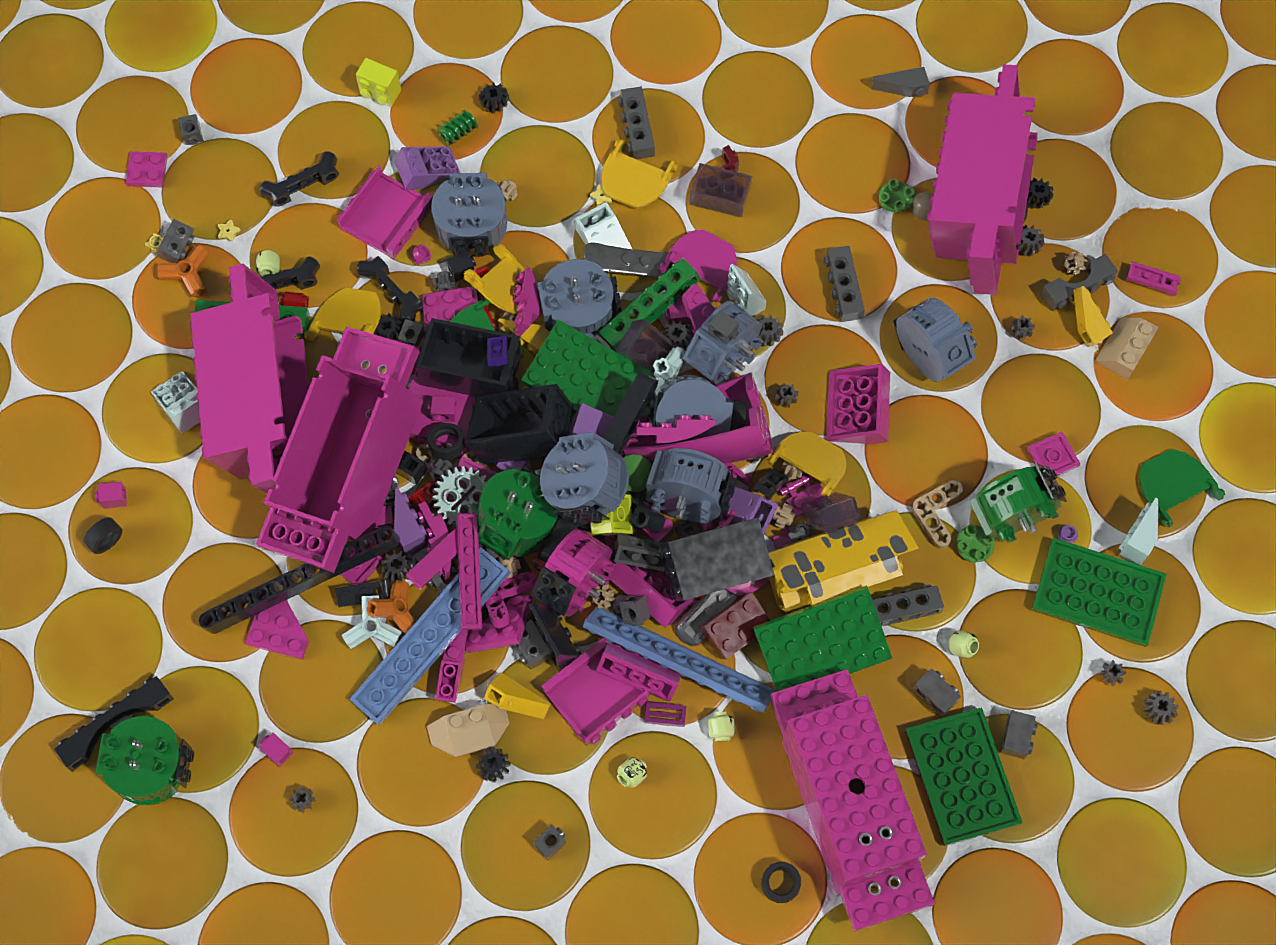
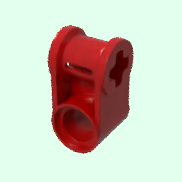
M437 480L430 481L420 490L414 492L408 498L409 503L413 504L418 510V504L426 502L431 510L433 505L437 503V501L431 499L437 495L431 494L434 488H439L435 485Z

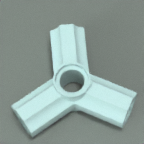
M672 348L665 359L655 360L653 365L655 368L654 376L658 380L655 390L656 394H658L660 387L664 383L677 377L680 367L685 362L683 359L685 352L682 348Z
M362 596L363 621L342 634L344 641L350 649H353L371 636L393 647L397 644L402 631L381 621L380 618H372L367 613L368 602L372 599H379V596ZM370 620L375 621L377 624V628L374 631H369L367 628V623Z

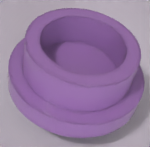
M1064 525L1058 531V538L1069 543H1074L1078 537L1077 530L1071 525Z

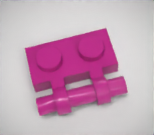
M803 474L798 480L786 483L785 487L779 490L781 496L789 494L791 497L785 503L793 507L791 512L796 513L795 518L829 499L827 495L825 497L821 495L823 488L819 482L813 486L811 485L810 481L815 478L809 474ZM803 485L805 490L797 494L795 489Z

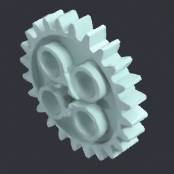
M462 466L459 472L457 467L453 468V474L448 470L446 471V476H440L442 482H435V485L439 488L432 490V492L437 494L431 498L437 501L433 507L439 508L435 513L436 515L442 513L443 519H448L447 526L453 522L454 529L457 527V514L460 513V507L466 508L468 514H472L475 511L478 502L473 500V494L481 496L483 488L487 483L484 482L485 475L481 478L479 477V470L472 473V467H470L466 472L465 467ZM459 480L467 483L466 489H462L459 486ZM472 486H475V489L465 498V500L461 502L455 510H451V507L458 500H460V498ZM446 494H451L454 497V502H448Z

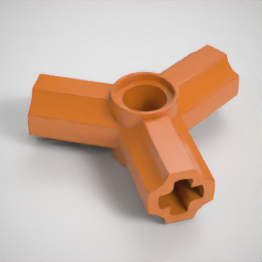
M195 245L185 260H181L179 263H159L157 268L159 280H183L192 298L204 295L207 289L197 271L210 254L204 247Z
M404 580L394 581L389 599H372L368 602V607L366 608L368 615L372 618H387L388 620L395 621L402 632L406 634L416 623L408 611L409 583Z

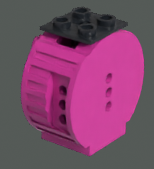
M578 528L574 529L560 542L549 557L546 565L542 567L531 595L562 616L570 617L577 610L581 612L589 596L595 599L599 597L600 593L594 589L598 585L603 587V585L609 583L610 578L604 575V573L607 572L610 575L616 567V564L610 561L614 550L585 531Z

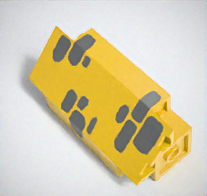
M894 510L784 545L781 549L769 552L774 575L768 578L778 609L787 612L808 604L820 603L866 585L869 587L903 575L901 571L903 570V564L897 556L919 549L898 511Z

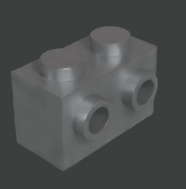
M173 219L157 250L156 256L171 263H178L179 260H184L187 253L185 248L187 244H192L195 237L192 235L194 228Z
M533 620L526 622L520 644L513 646L514 648H519L521 652L519 657L523 665L527 664L532 669L551 659V654Z
M931 668L914 685L913 690L940 717H943L959 701L961 696L953 685H949L944 681L945 678L939 671H934Z
M1014 710L1009 713L1000 753L1025 759L1028 754H1031L1033 749L1031 737L1035 735L1037 730L1036 716Z

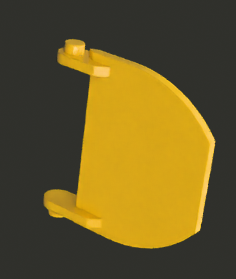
M622 139L620 141L616 140L614 145L616 148L612 149L602 169L601 182L606 197L635 209L651 204L665 191L673 176V171H677L678 165L676 161L672 160L666 171L620 153L625 141Z
M497 244L493 250L502 261L482 278L473 270L468 269L464 273V279L492 304L504 311L518 315V311H516L518 305L513 303V290L517 284L515 281L516 276L520 271L523 272L524 267L504 245Z
M344 288L338 291L320 307L308 331L305 332V338L308 341H314L320 329L344 333L346 326L373 334L380 321L382 312L376 292Z
M798 432L787 436L775 448L773 454H769L767 457L770 465H773L781 457L826 484L821 493L824 497L831 495L832 489H835L846 471V458L842 449L813 432Z

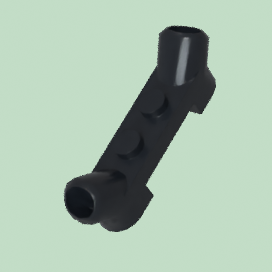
M323 152L317 165L305 168L302 172L289 176L282 182L275 183L265 180L260 186V194L263 198L271 199L275 206H283L291 202V194L321 180L326 185L334 181L339 176V172L335 168L338 159L332 152Z
M377 256L371 261H359L357 264L358 276L360 278L376 279L379 288L389 293L390 300L394 304L397 302L400 305L399 321H402V324H404L405 319L415 322L416 313L423 309L422 303L412 291L404 294L387 276L390 272L388 265L383 259Z
M306 257L299 268L286 269L280 273L264 275L261 278L274 289L299 284L302 290L317 284L316 273L320 269V264L315 258Z
M631 495L632 517L629 522L636 527L645 528L654 533L660 532L666 521L665 516L652 510Z

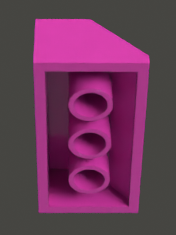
M616 563L614 571L607 576L627 596L646 595L650 615L665 628L674 623L695 600L691 598L684 601H675L669 590L671 586L670 578L667 579L663 571Z
M607 643L596 670L642 691L648 689L649 694L668 702L671 701L681 678L677 671L662 667L658 662L647 660L635 652H628L616 644L611 645Z

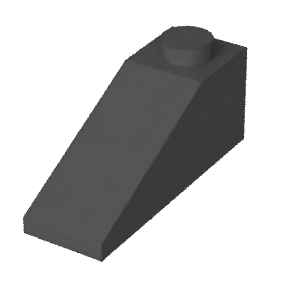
M925 67L873 76L871 84L873 90L907 97L924 96L928 94L930 87Z

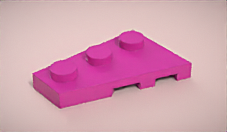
M693 284L682 296L687 316L690 317L693 325V335L715 311V308L697 284Z

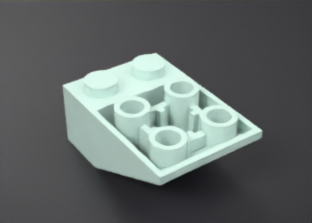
M607 202L575 218V229L585 245L590 242L632 249Z
M731 264L728 274L729 280L727 282L728 297L734 300L741 309L751 316L765 310L767 301L750 275L743 269Z
M183 371L151 391L181 434L201 422L198 416V411L200 410L199 402L196 397L198 389Z
M1157 498L1152 503L1148 502L1137 517L1138 519L1129 530L1128 535L1119 546L1121 552L1118 556L1123 560L1142 565L1158 541Z

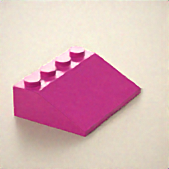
M883 364L829 371L827 441L861 444L888 442L890 371Z

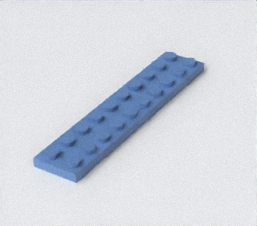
M480 547L479 567L482 607L511 572ZM459 573L350 698L356 706L379 726L461 632Z
M598 606L584 621L583 627L588 629L590 633L603 636L609 642L620 644L626 650L639 653L645 659H651L658 662L662 667L677 671L681 676L694 679L698 684L713 688L717 693L732 697L734 701L742 702L755 711L764 713L770 703L771 693L776 691L774 688L642 626L624 624L622 617L606 609L598 608Z

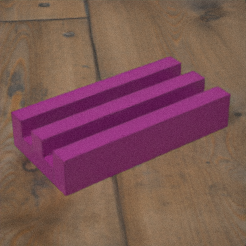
M653 702L646 703L645 723L685 727L686 706ZM650 708L682 711V714L650 711ZM649 716L681 719V721L649 718Z

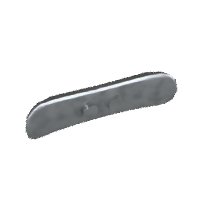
M596 242L586 244L584 249L585 260L603 267L604 272L609 273V270H611L612 273L659 278L662 274L659 267L661 263H666L664 260L669 252L636 250Z
M726 589L704 595L679 620L676 626V634L679 639L688 646L701 644L706 637L699 626L740 596H735Z

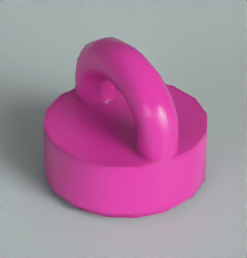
M418 245L413 249V261L416 265L424 264L431 259L430 251L426 246Z

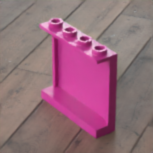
M378 166L375 171L370 173L367 182L361 185L355 198L349 201L346 210L339 214L337 220L339 228L390 258L395 259L430 212L433 196L429 193L423 196L413 189L406 190L404 184L382 173L381 167Z
M415 371L409 390L422 399L423 403L409 439L416 441L420 445L428 444L427 435L435 425L452 423L461 428L465 442L472 415V407L476 397L422 386L419 384ZM432 396L456 398L455 422L432 421L431 414H428V403H432ZM443 435L435 440V445L440 448H449L457 443V438L452 435ZM465 444L464 450H463V452L460 454V456H462L463 454H465V453H467V452L469 451V449H468V447L466 446V444Z
M605 638L601 639L541 686L542 692L586 746L590 743L593 745L601 739V734L606 730L608 732L613 730L617 726L616 722L621 718L625 720L633 713L632 710L635 707H642L649 700L648 689L642 691L596 671L608 643Z

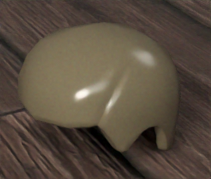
M921 192L914 197L912 204L913 214L918 219L927 221L928 211L932 210L930 199L934 193Z

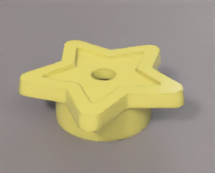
M600 184L597 186L596 191L590 193V197L595 199L597 206L605 202L612 203L611 198L606 197Z
M229 220L226 224H218L220 229L219 239L224 238L233 241L236 233L241 231L239 227L234 226L233 220Z
M153 233V236L145 243L147 247L151 248L153 255L157 254V250L164 238L156 233Z

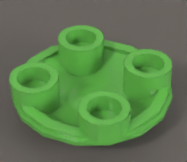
M891 179L881 188L879 202L888 211L903 212L912 206L915 190L907 183Z
M625 455L623 459L626 462L629 473L627 491H643L647 488L652 463L641 455Z
M969 524L957 535L956 547L959 554L965 560L974 563L982 562L993 553L995 538L986 536L981 526Z

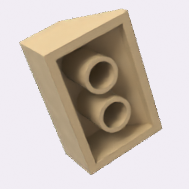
M1121 317L1095 362L1128 380L1159 327L1143 318Z

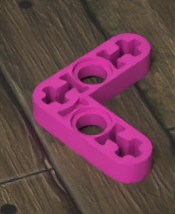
M524 572L514 577L506 578L485 602L484 605L493 626L502 628L509 624V613L503 599L532 590L536 584L534 573ZM509 585H512V586H513V587L510 588V589H505V588H504L505 586H509ZM492 604H500L497 607H490Z

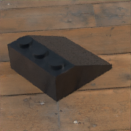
M531 603L529 604L531 620H533L551 654L552 661L558 672H560L577 659L581 651L577 644L573 645L570 638L572 635L568 627L564 628L561 624L563 619L558 612L547 605Z

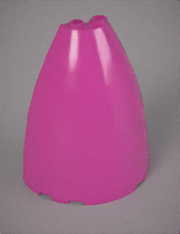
M752 372L715 385L729 400L743 401L745 403V427L709 437L667 445L656 443L655 435L631 436L622 452V456L631 454L641 455L653 463L657 450L665 452V450L672 448H686L706 453L726 464L772 454V438L764 408L760 406L759 392Z

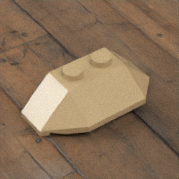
M483 704L445 715L428 725L427 729L433 747L454 757H460L496 746L510 722L506 710L500 709L494 704Z

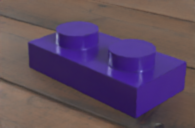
M507 336L488 338V366L508 364Z

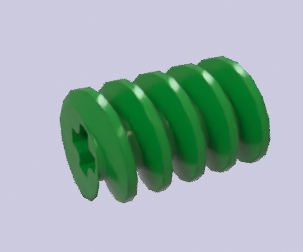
M462 110L461 114H456L455 118H450L449 122H444V126H438V132L443 142L450 147L449 140L455 143V136L460 140V133L466 136V129L472 132V125L475 128L479 126L470 112Z

